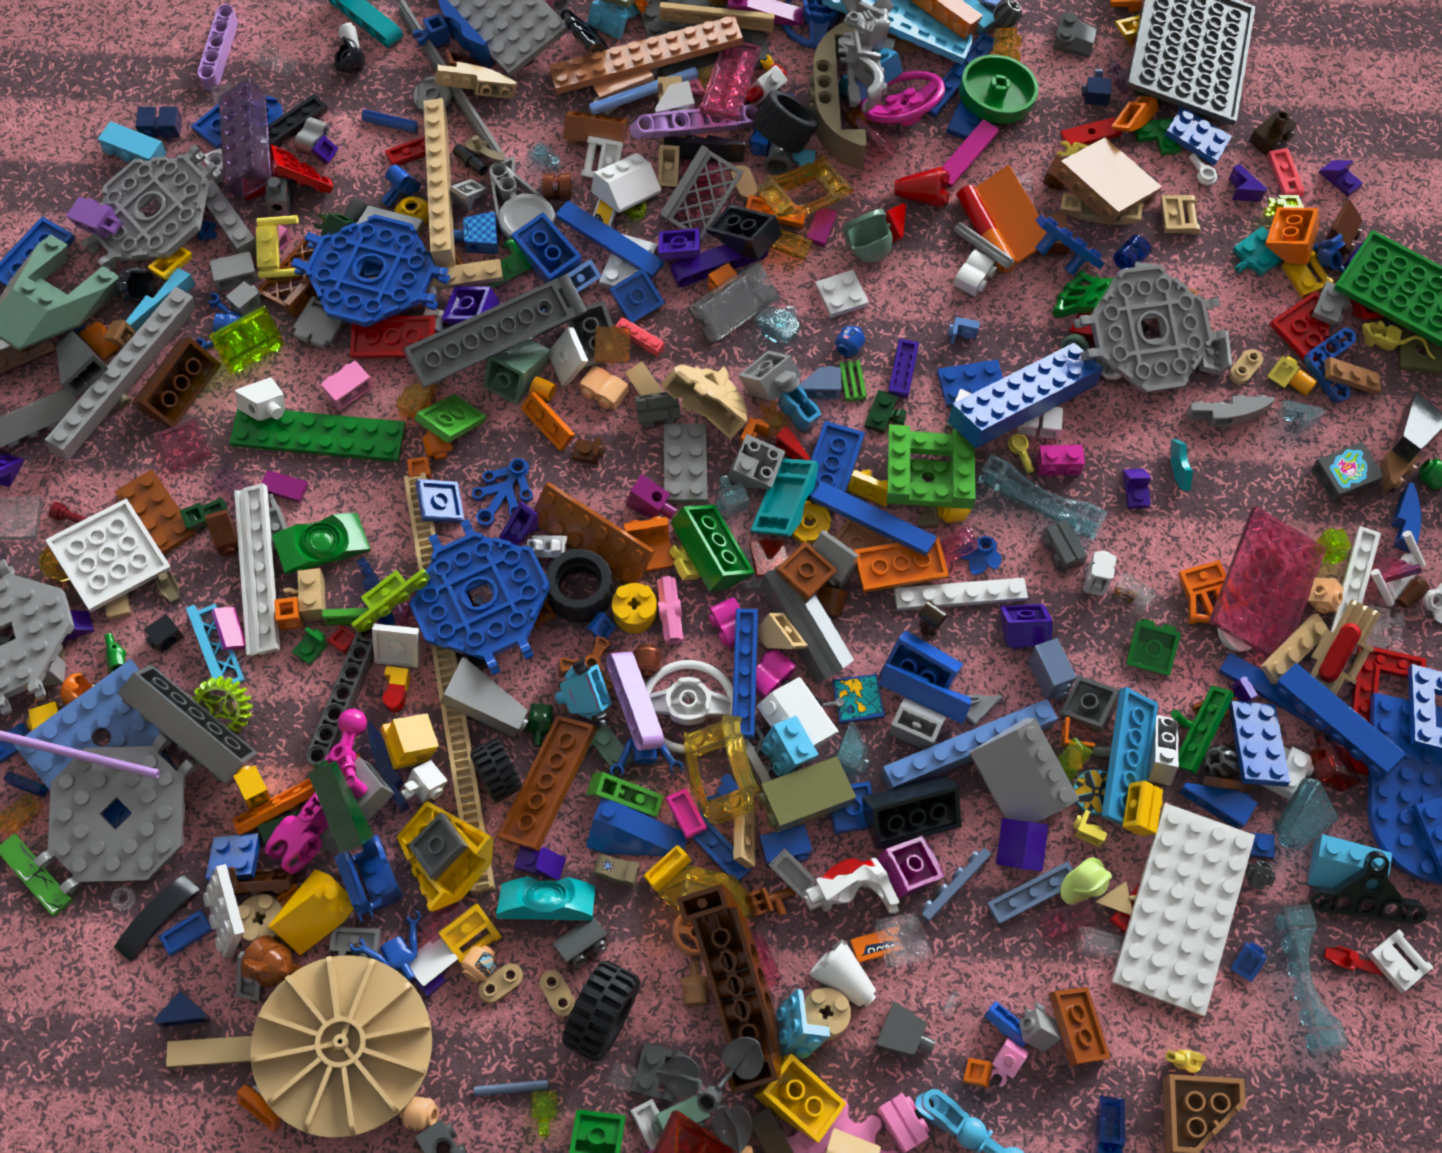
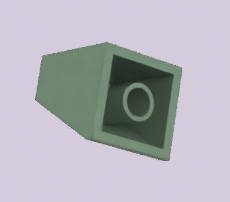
M529 340L499 355L488 358L483 387L519 405L529 391L533 379L536 376H540L548 365L550 349L533 340Z

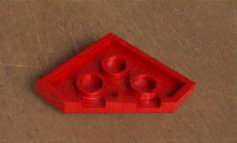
M272 144L270 145L268 153L273 172L281 178L289 177L294 179L299 185L305 186L307 184L312 186L317 192L331 194L334 187L331 179L326 176L321 178L316 169L306 162L300 164L299 160L291 152Z
M1317 291L1286 310L1269 324L1303 360L1309 351L1329 337L1330 324L1311 317L1320 297ZM1316 356L1312 358L1314 362L1318 360Z

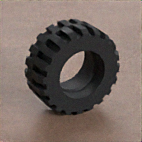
M611 961L600 962L588 978L585 986H583L569 1014L562 1033L564 1046L593 1062L601 1061L618 1037L635 1002L641 984L639 977Z

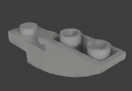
M1237 395L1232 396L1229 403H1204L1197 401L1190 404L1186 417L1187 420H1208V428L1233 426L1253 420L1269 411L1274 402V397Z

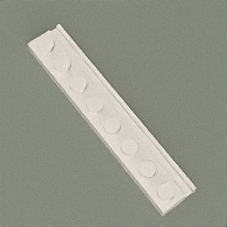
M263 483L243 488V490H234L246 655L249 657L280 651L279 628L275 618L274 600H276L268 491L267 486Z

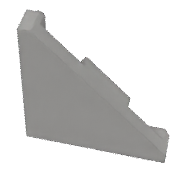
M966 695L971 697V706L965 719L975 727L1002 699V696Z

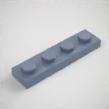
M985 847L980 853L976 850L967 859L969 864L965 869L962 867L958 868L952 875L954 880L949 886L946 883L941 886L936 892L938 897L933 902L928 900L920 909L923 912L920 917L923 923L927 925L986 863L991 853Z
M1067 861L987 902L986 906L997 925L1060 894L1061 884L1073 868Z

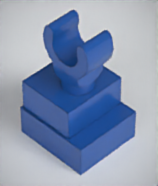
M728 773L720 779L723 784L717 788L719 793L708 796L703 801L706 804L711 800L715 801V806L711 808V812L718 811L724 799L731 805L735 802V797L745 794Z

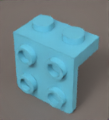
M596 0L591 4L587 23L614 38L621 39L626 21L639 15L640 12L633 3L629 8L602 0Z
M797 715L774 724L762 741V751L766 757H769L773 765V771L778 777L792 773L797 766L814 760L819 755Z
M796 989L777 1008L776 1020L779 1024L782 1054H793L797 1058H807L830 1037L829 1027L807 1024L803 991L801 989Z

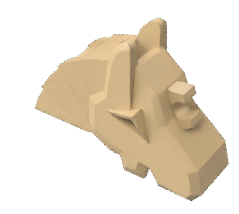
M679 365L674 367L662 382L663 390L674 399H681V405L687 411L694 410L696 413L707 417L730 440L747 422L745 400L728 379L729 375L725 367H722L717 372L708 368L700 369L698 366L692 368L686 365Z

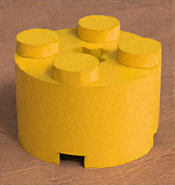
M630 583L618 587L612 599L615 623L627 633L638 634L646 631L655 622L657 603L656 597L649 586Z

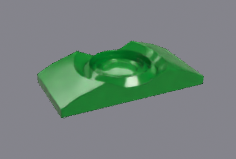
M357 513L332 514L321 521L310 524H295L272 535L285 575L371 551Z

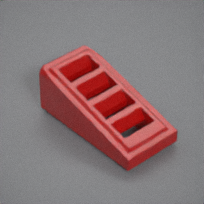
M785 426L776 435L775 446L784 450L790 459L810 460V457L791 429Z

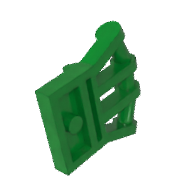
M1083 270L1079 271L1077 277L1070 283H1066L1063 287L1064 291L1056 297L1057 304L1054 306L1052 314L1057 318L1076 313H1092L1114 278H1099L1098 275L1093 278ZM1082 282H1084V283L1088 284L1089 286H1079V285H1080Z

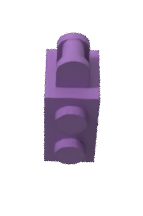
M80 196L66 215L76 227L104 239H107L109 234L115 236L118 229L123 225L110 206L106 204L99 205L98 202L91 198L87 200Z

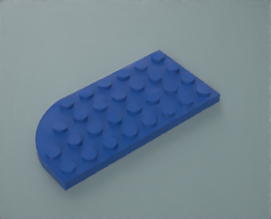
M1373 693L1370 695V724L1404 751L1406 755L1402 762L1384 780L1380 776L1373 775L1368 770L1367 816L1371 832L1380 849L1391 852V862L1405 874L1420 881L1442 885V879L1411 807L1418 803L1442 797V753L1411 745L1409 700ZM1435 706L1436 727L1442 728V707Z

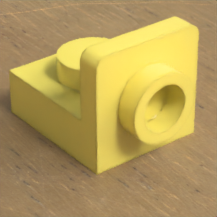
M1282 356L1267 378L1285 389L1300 369L1297 366L1298 362L1290 356L1287 358Z
M1085 810L1082 816L1077 815L1073 824V828L1076 829L1074 837L1100 848L1105 841L1107 833L1102 831V828L1097 825L1086 824L1090 812Z

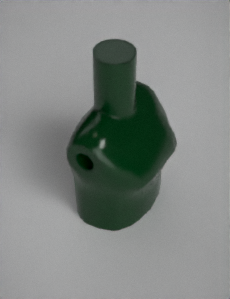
M530 704L526 729L534 733L532 744L534 747H541L543 734H547L553 724L554 707L552 705Z

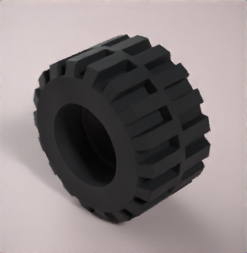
M495 738L470 751L472 763L492 800L498 803L522 790L519 775L500 741Z

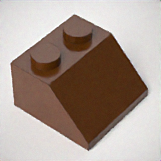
M1346 199L1325 239H1333L1338 234H1342V241L1345 245L1338 249L1342 258H1344L1345 254H1351L1355 246L1352 241L1353 239L1357 241L1362 232V229L1359 227L1363 220L1349 199Z

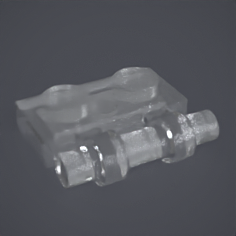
M1368 605L1367 607L1381 614L1365 644L1381 649H1387V645H1389L1391 651L1400 653L1404 643L1402 639V631L1405 630L1404 614L1398 612L1395 613L1394 618H1391V609ZM1389 627L1393 630L1392 636L1388 635Z

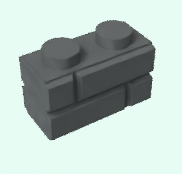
M667 392L634 397L637 421L639 424H643V427L656 425L655 422L664 421L665 424L674 423L676 418H681L679 400L674 399Z
M1068 519L1044 529L1041 537L1042 545L1045 549L1050 550L1052 563L1055 567H1059L1061 572L1085 563L1088 555Z

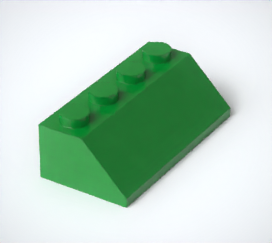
M715 505L683 506L670 522L709 592L726 590L755 573Z

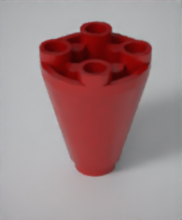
M937 167L901 177L900 180H895V196L935 207H944V204H949V192H946V184L950 181L949 171H946L944 167Z

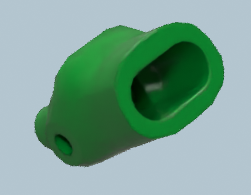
M112 633L104 635L106 643L105 661L109 674L125 663L127 654L114 641Z

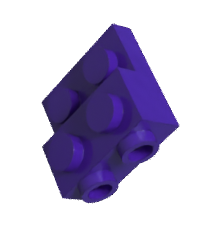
M699 228L659 232V260L670 261L678 258L692 259L700 257L701 241Z

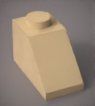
M769 613L758 627L757 635L766 648L802 649L808 646L784 613Z

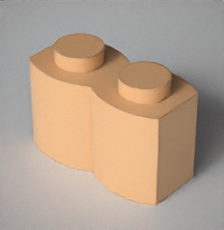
M592 366L579 383L582 395L587 399L593 398L597 400L605 409L616 410L629 393V387L626 382L598 366Z

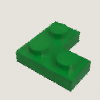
M1172 118L1151 120L1143 127L1134 131L1137 142L1156 140L1161 156L1180 154L1181 147L1178 143L1164 136L1173 121Z

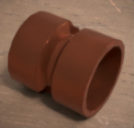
M554 173L542 174L543 197L546 200L555 199L557 196L560 199H572L571 173H559L558 176ZM553 182H558V190H553Z

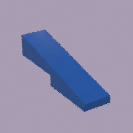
M887 663L879 681L880 686L961 724L964 723L971 706V697L929 682V678Z

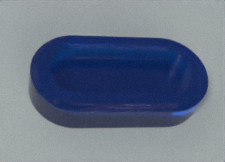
M7 771L3 778L6 783L42 798L46 797L49 792L48 787L10 771Z

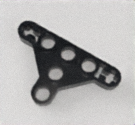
M1381 851L1369 852L1365 857L1363 869L1333 889L1316 887L1308 894V900L1312 908L1320 912L1419 924L1427 917V911L1420 901L1403 898L1388 879L1390 863L1386 855ZM1375 858H1382L1383 864L1380 867L1374 868L1371 866V862ZM1369 880H1378L1376 888H1366ZM1323 895L1324 899L1317 903L1315 899H1319ZM1341 898L1350 899L1349 904L1345 907L1337 905ZM1365 901L1373 902L1371 909H1361V905ZM1396 904L1397 909L1393 913H1386V906ZM1415 908H1418L1419 912H1415L1414 915H1411L1409 911L1413 912L1415 911Z

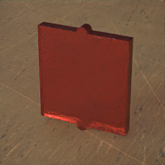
M766 538L765 540L749 542L756 577H764L765 573L773 570L787 559L783 540H768Z

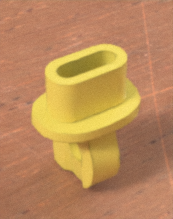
M1168 1050L1166 1052V1059L1173 1062L1176 1068L1185 1069L1192 1073L1200 1070L1206 1056L1191 1050H1177L1176 1052Z

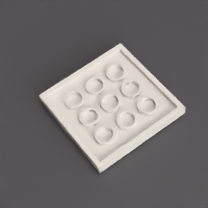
M127 498L46 539V543L90 613L157 578L160 573H166L171 570L169 563Z

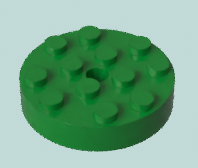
M995 54L980 56L972 60L965 67L959 84L960 98L973 114L981 120L984 119L1002 124L1014 123L1025 118L1034 106L1039 89L1037 80L1028 67L1013 58Z

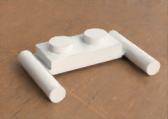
M1405 531L1402 534L1410 554L1405 553L1384 579L1379 569L1371 571L1372 578L1387 607L1394 605V600L1405 589L1409 581L1415 577L1420 568L1426 566L1411 531Z

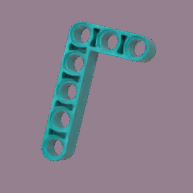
M328 0L330 4L386 48H390L404 37L402 30L397 24L366 0Z

